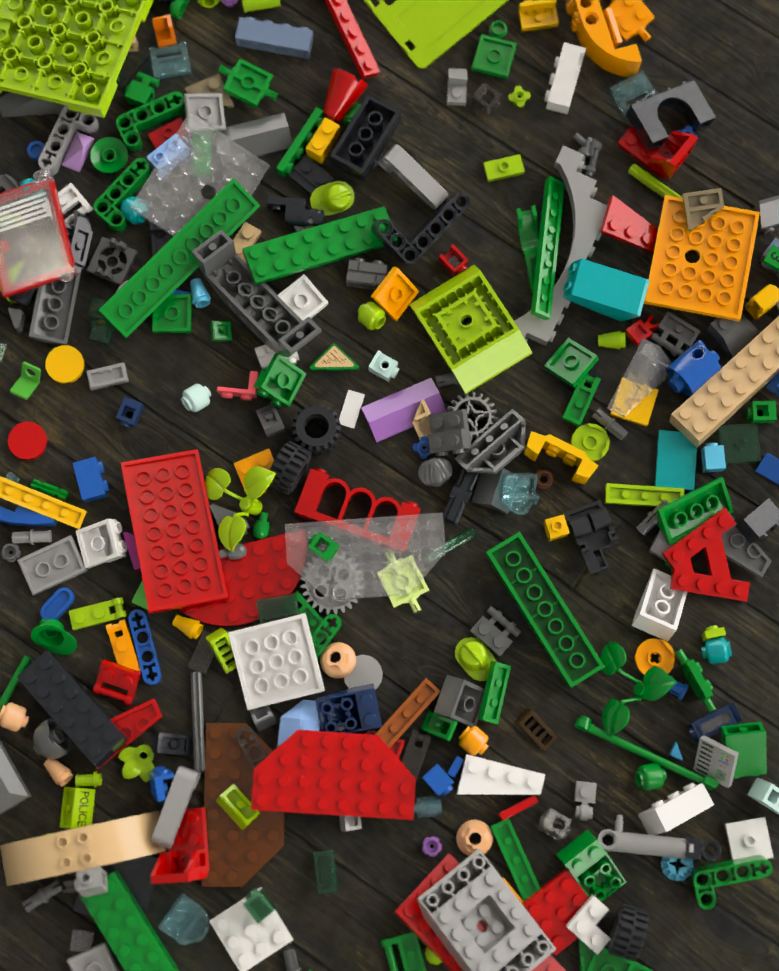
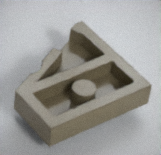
M220 74L185 88L187 94L222 93L223 106L234 108L229 94L223 92L224 83Z
M721 188L683 193L682 195L687 231H691L724 208Z

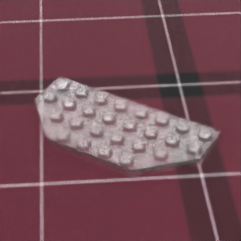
M443 513L285 524L287 564L330 601L410 595L446 553ZM319 532H322L340 546V549L329 564L325 563V561L308 549V541L314 534L318 535ZM323 544L320 545L319 550L325 551L326 546Z

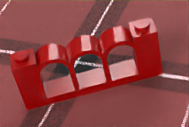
M316 468V470L310 469L294 513L299 517L405 555L421 508H418V504L407 501V503L402 502L400 506L396 500L390 497H382L375 500V496L366 488L359 487L350 491L346 482L337 478L330 479L327 471ZM334 485L342 487L346 492V498L338 519L317 512L324 492L327 488ZM356 495H365L372 503L364 528L343 522L348 505ZM383 504H390L397 510V518L389 538L368 531L376 509Z

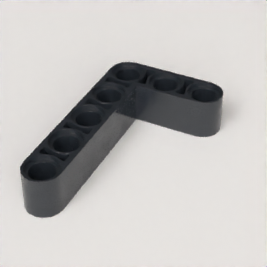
M465 193L451 195L409 240L388 219L374 221L371 226L372 233L401 264H413L469 207L470 198ZM458 197L461 199L462 202L460 207L456 204V199ZM445 210L449 213L448 220H445L443 216ZM380 223H383L385 226L384 233H381L379 230ZM432 224L436 226V232L434 234L431 232L430 229ZM393 237H396L398 240L396 247L392 244ZM420 237L423 239L424 242L422 247L418 245V239ZM407 250L411 254L410 260H406L405 258V252Z

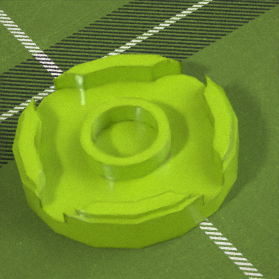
M588 423L582 425L572 435L571 445L584 451L587 458L593 462L603 458L609 450L610 440L607 432L597 424Z

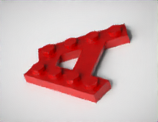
M726 508L719 510L661 553L672 568L670 589L747 602L750 582L731 579L721 535L736 525V522ZM703 548L710 575L693 572L690 558Z

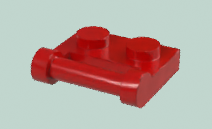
M104 659L101 662L93 694H102L123 701L125 705L131 706L141 672ZM105 682L128 690V694L104 687L103 683Z

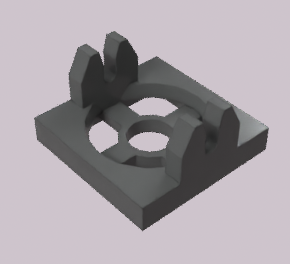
M102 237L87 268V272L121 285L125 282L138 252L127 247L123 241L117 242L115 238L109 240ZM115 248L112 255L105 256L101 254L106 249ZM121 251L126 256V264L120 262L119 255ZM112 257L118 260V264L115 267H110L107 264L108 260ZM98 260L105 262L107 266L105 272L99 267ZM117 268L122 269V271L118 274L113 275L111 273L112 270H116Z

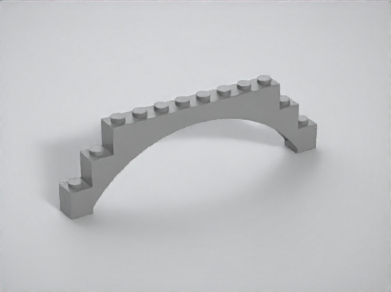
M564 145L558 155L554 168L559 171L565 183L572 208L573 236L569 258L562 275L554 286L551 318L545 321L531 315L530 310L524 316L514 321L524 338L527 337L544 346L547 345L548 341H553L556 335L554 328L556 324H561L564 314H561L564 307L568 308L571 302L563 298V287L569 276V266L576 260H586L587 257L591 258L595 247L592 245L595 240L599 241L602 235L600 228L607 209V205L592 199L598 189L594 187L597 180L580 173L585 163L582 161L584 154Z

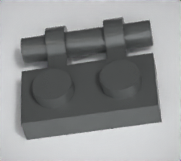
M668 311L657 327L663 334L659 336L654 333L650 339L656 342V345L660 348L662 346L669 350L671 355L679 357L685 352L681 349L682 345L690 348L701 331ZM670 336L678 341L676 346L667 341L666 338Z
M491 606L486 612L492 618L488 621L482 616L469 632L500 657L513 642L507 637L508 634L511 632L517 637L521 631L513 621L507 620L500 610L497 611ZM496 621L506 628L503 632L494 626Z

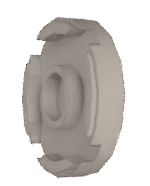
M356 656L355 668L348 676L344 677V682L349 689L374 683L376 690L382 681L383 673L381 666L371 656Z

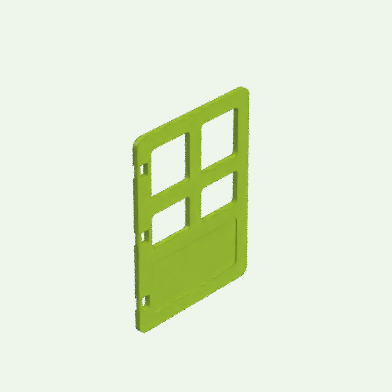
M364 0V2L418 68L424 69L508 0H397L392 5H387L383 0H378L380 4L376 7L370 0ZM409 40L416 47L412 51L405 45Z

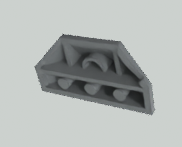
M512 408L471 444V448L465 449V453H460L454 458L455 461L467 472L497 474L525 449V419Z

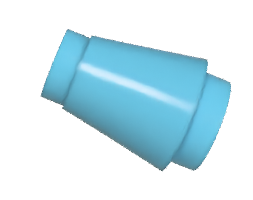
M195 278L191 280L192 303L197 308L208 306L211 297L201 279Z

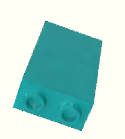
M584 259L576 260L570 264L568 269L569 276L563 287L564 299L620 322L641 315L650 280Z

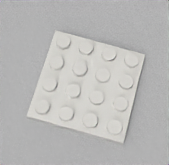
M306 613L228 632L247 710L325 691Z

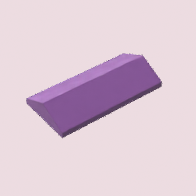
M432 378L361 407L376 443L414 427L412 422L423 399L431 414L447 412Z

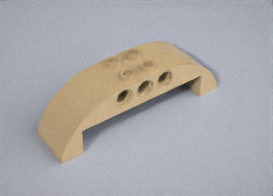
M160 812L145 813L0 845L6 884L9 886L167 851L165 847L151 842Z

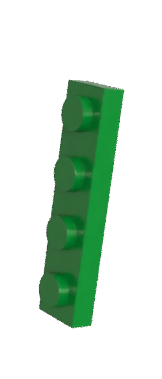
M315 108L276 167L277 175L284 178L286 174L292 172L294 168L293 163L297 158H301L304 153L303 148L307 143L309 144L314 136L313 133L324 119L321 109Z
M508 818L490 827L523 901H525L538 891L540 886Z

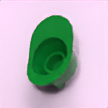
M42 619L39 626L35 627L31 632V639L35 643L58 655L71 654L77 648L75 638L64 630V626L58 620Z

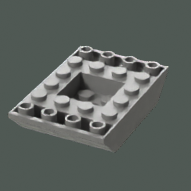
M480 849L417 898L424 919L463 971H532L556 950ZM478 921H483L486 924L485 932H480L477 929Z

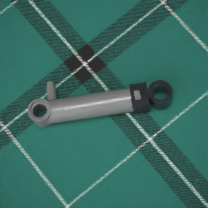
M617 815L615 831L606 829L601 831L598 836V841L606 852L613 851L671 857L698 862L701 857L708 863L716 861L721 855V847L714 840H707L701 844V839L677 838L623 832L624 822L622 815ZM604 836H611L614 843L606 846L603 844L602 838ZM712 846L716 850L715 856L710 857L706 855L705 847Z

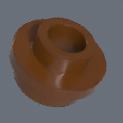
M540 470L534 476V483L540 489H547L553 483V476L547 470ZM545 477L547 479V482L542 483L540 481V478Z

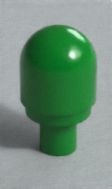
M261 512L259 520H256V523H254L253 535L255 538L264 539L267 537L270 528L269 522H267L269 513Z

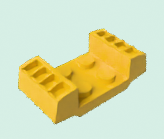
M531 431L527 440L524 455L534 462L541 449H544L546 454L562 458L565 464L578 466L572 478V481L584 485L599 466L587 458L584 451L550 434L544 436Z

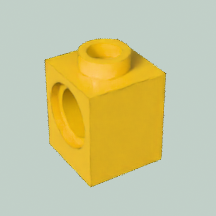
M564 514L546 519L543 522L548 542L567 537L570 533Z

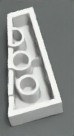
M465 755L456 794L541 795L545 774Z

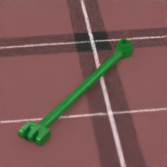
M581 715L574 725L581 731L592 733L699 784L703 783L707 790H713L718 786V781L707 775L705 777L615 735L610 736L606 731L591 724L592 720L586 716Z

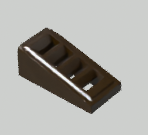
M529 708L514 721L544 752L558 738ZM531 717L532 719L526 725H524V723ZM536 722L537 725L530 731L529 729ZM542 728L543 731L536 737L535 734ZM548 733L550 736L541 743L540 741Z

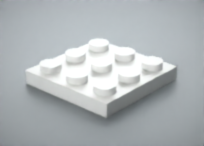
M262 887L209 921L239 971L249 970L294 940Z

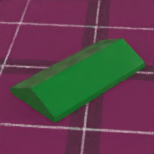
M719 477L657 509V524L668 545L679 541L722 508H726L729 514L734 512L724 478Z

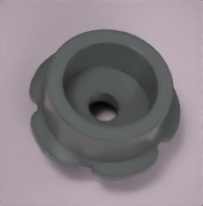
M11 543L3 546L1 555L4 560L14 562L20 557L21 551L17 544Z

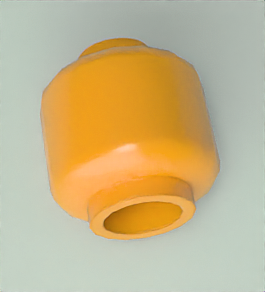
M468 726L459 736L460 747L471 756L477 753L482 755L488 748L486 744L488 736L477 726L471 728Z

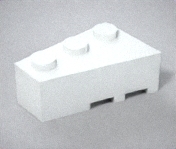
M564 42L560 57L557 56L554 68H557L556 73L551 74L549 84L552 85L551 91L547 90L544 99L547 102L546 109L568 114L586 48Z
M692 782L683 787L684 791L680 793L676 791L668 795L667 800H660L652 804L651 808L638 814L648 835L667 832L713 806L714 804L703 783L695 785Z

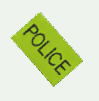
M64 787L60 828L76 829L92 825L96 789Z

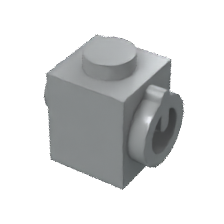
M101 866L76 871L77 879L74 880L75 890L83 897L108 892L107 873Z

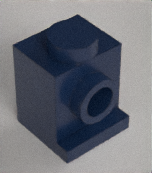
M124 397L116 415V419L120 422L119 425L130 429L131 426L136 428L145 407L143 403ZM129 413H134L131 419L127 418Z

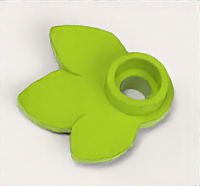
M140 745L137 748L127 747L123 749L118 755V758L125 762L122 769L123 778L132 779L139 775L143 781H149L148 772L153 771V768H155L152 762L154 758L152 748L148 745ZM145 752L147 758H141L140 753Z

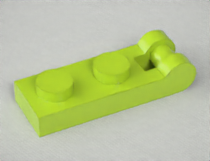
M123 597L70 610L69 616L72 629L75 631L127 617L126 611L123 610L122 606L124 604ZM115 606L116 613L111 614L110 607Z

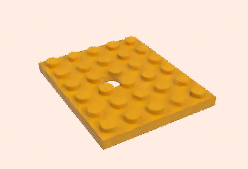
M665 195L648 279L650 281L644 304L740 322L760 212L724 206L723 209L691 231H687L683 198ZM694 250L700 256V259L696 263H689L685 259V253Z

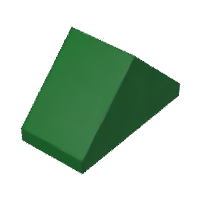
M428 711L421 729L449 742L458 722Z

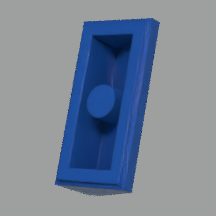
M766 453L755 472L779 485V459Z

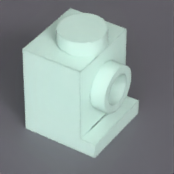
M378 350L369 365V371L389 382L391 377L395 378L399 372L398 362ZM383 363H386L389 365V367L383 368L381 365Z

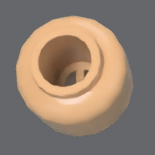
M11 702L6 706L3 705L0 711V726L17 732L21 727L25 728L29 716H26V708Z

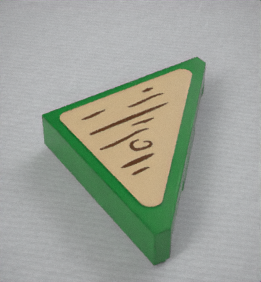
M335 343L309 367L311 371L358 370L360 368Z

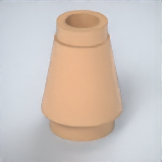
M48 759L44 763L56 785L59 784L62 787L72 779L71 770L56 759Z

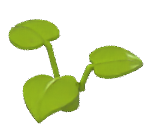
M259 466L251 468L244 478V485L246 487L244 492L247 494L245 498L226 489L231 482V478L224 469H212L208 476H206L205 486L209 499L217 500L225 492L240 500V508L244 511L235 513L233 517L225 516L219 525L218 534L220 541L229 551H234L235 546L240 542L246 530L245 520L239 516L248 517L249 514L254 516L260 514L262 503L257 498L269 487L276 475L275 472Z

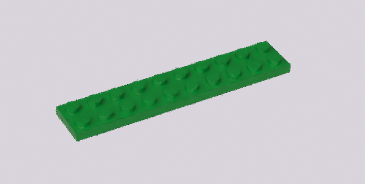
M233 178L98 311L127 338L199 267L191 251L221 229L230 236L260 205Z

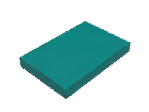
M658 431L655 487L683 488L684 491H694L697 448L681 432Z

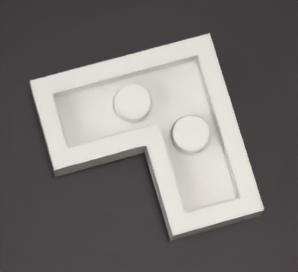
M591 895L568 922L566 927L598 955L610 941V938L596 924L609 909L594 895Z

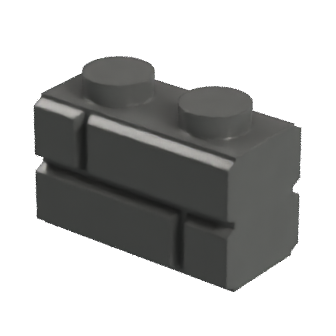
M362 258L349 260L346 286L376 290L386 277L387 265L377 260L372 263L365 262Z

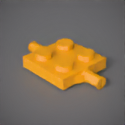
M610 0L612 3L608 8H612L620 36L625 42L637 34L645 42L651 38L645 27L654 20L655 16L641 0Z

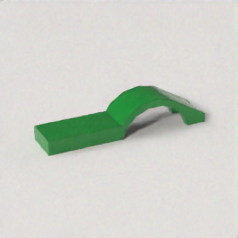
M535 205L531 206V210L521 211L520 208L516 209L519 238L525 258L531 294H533L539 242Z

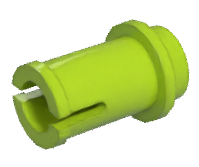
M94 772V774H76V786H94V788L102 785V775Z

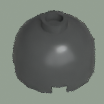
M53 718L43 721L33 733L35 752L48 759L61 758L72 750L71 739L68 735L65 738L61 731L62 728Z

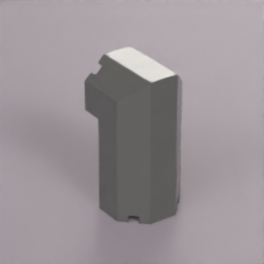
M0 740V815L32 796Z

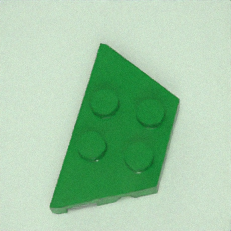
M579 938L580 971H653L635 961L611 955L605 947L597 955Z

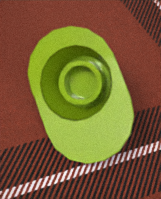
M343 181L322 185L313 191L310 198L311 207L324 210V216L345 211L354 202V191L348 183Z
M473 637L464 638L456 646L455 657L467 674L474 680L486 681L491 661L496 662L488 648L479 639Z

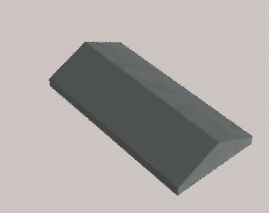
M285 113L226 127L225 132H213L221 166L285 151L293 143Z
M48 264L43 275L63 269V267ZM81 272L66 284L54 281L38 287L28 337L45 343L67 345Z

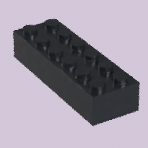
M46 650L17 677L94 766L101 767L130 740L50 651Z

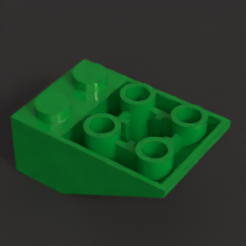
M586 830L556 854L589 898L591 895H594L602 902L626 883V880L598 839L589 830Z

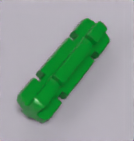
M34 479L30 486L33 490H40L41 493L54 498L57 497L62 501H66L69 495L67 490L59 489L45 482L42 483L37 479Z

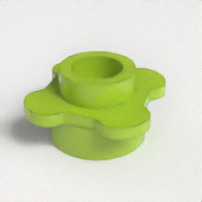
M516 86L515 91L509 94L508 99L514 105L523 107L526 100L530 99L531 94L524 91L521 86Z

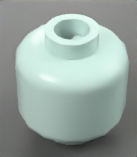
M194 384L183 391L181 401L188 411L198 412L210 404L209 397L211 393L206 386Z

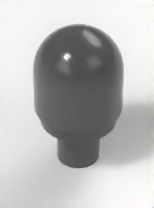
M241 543L235 546L233 552L228 549L219 551L220 558L229 557V560L241 559L247 553L246 547Z

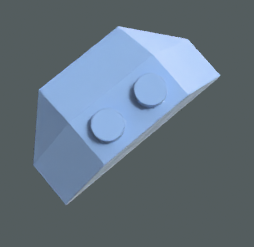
M302 700L281 716L277 747L297 730L320 731L316 701Z

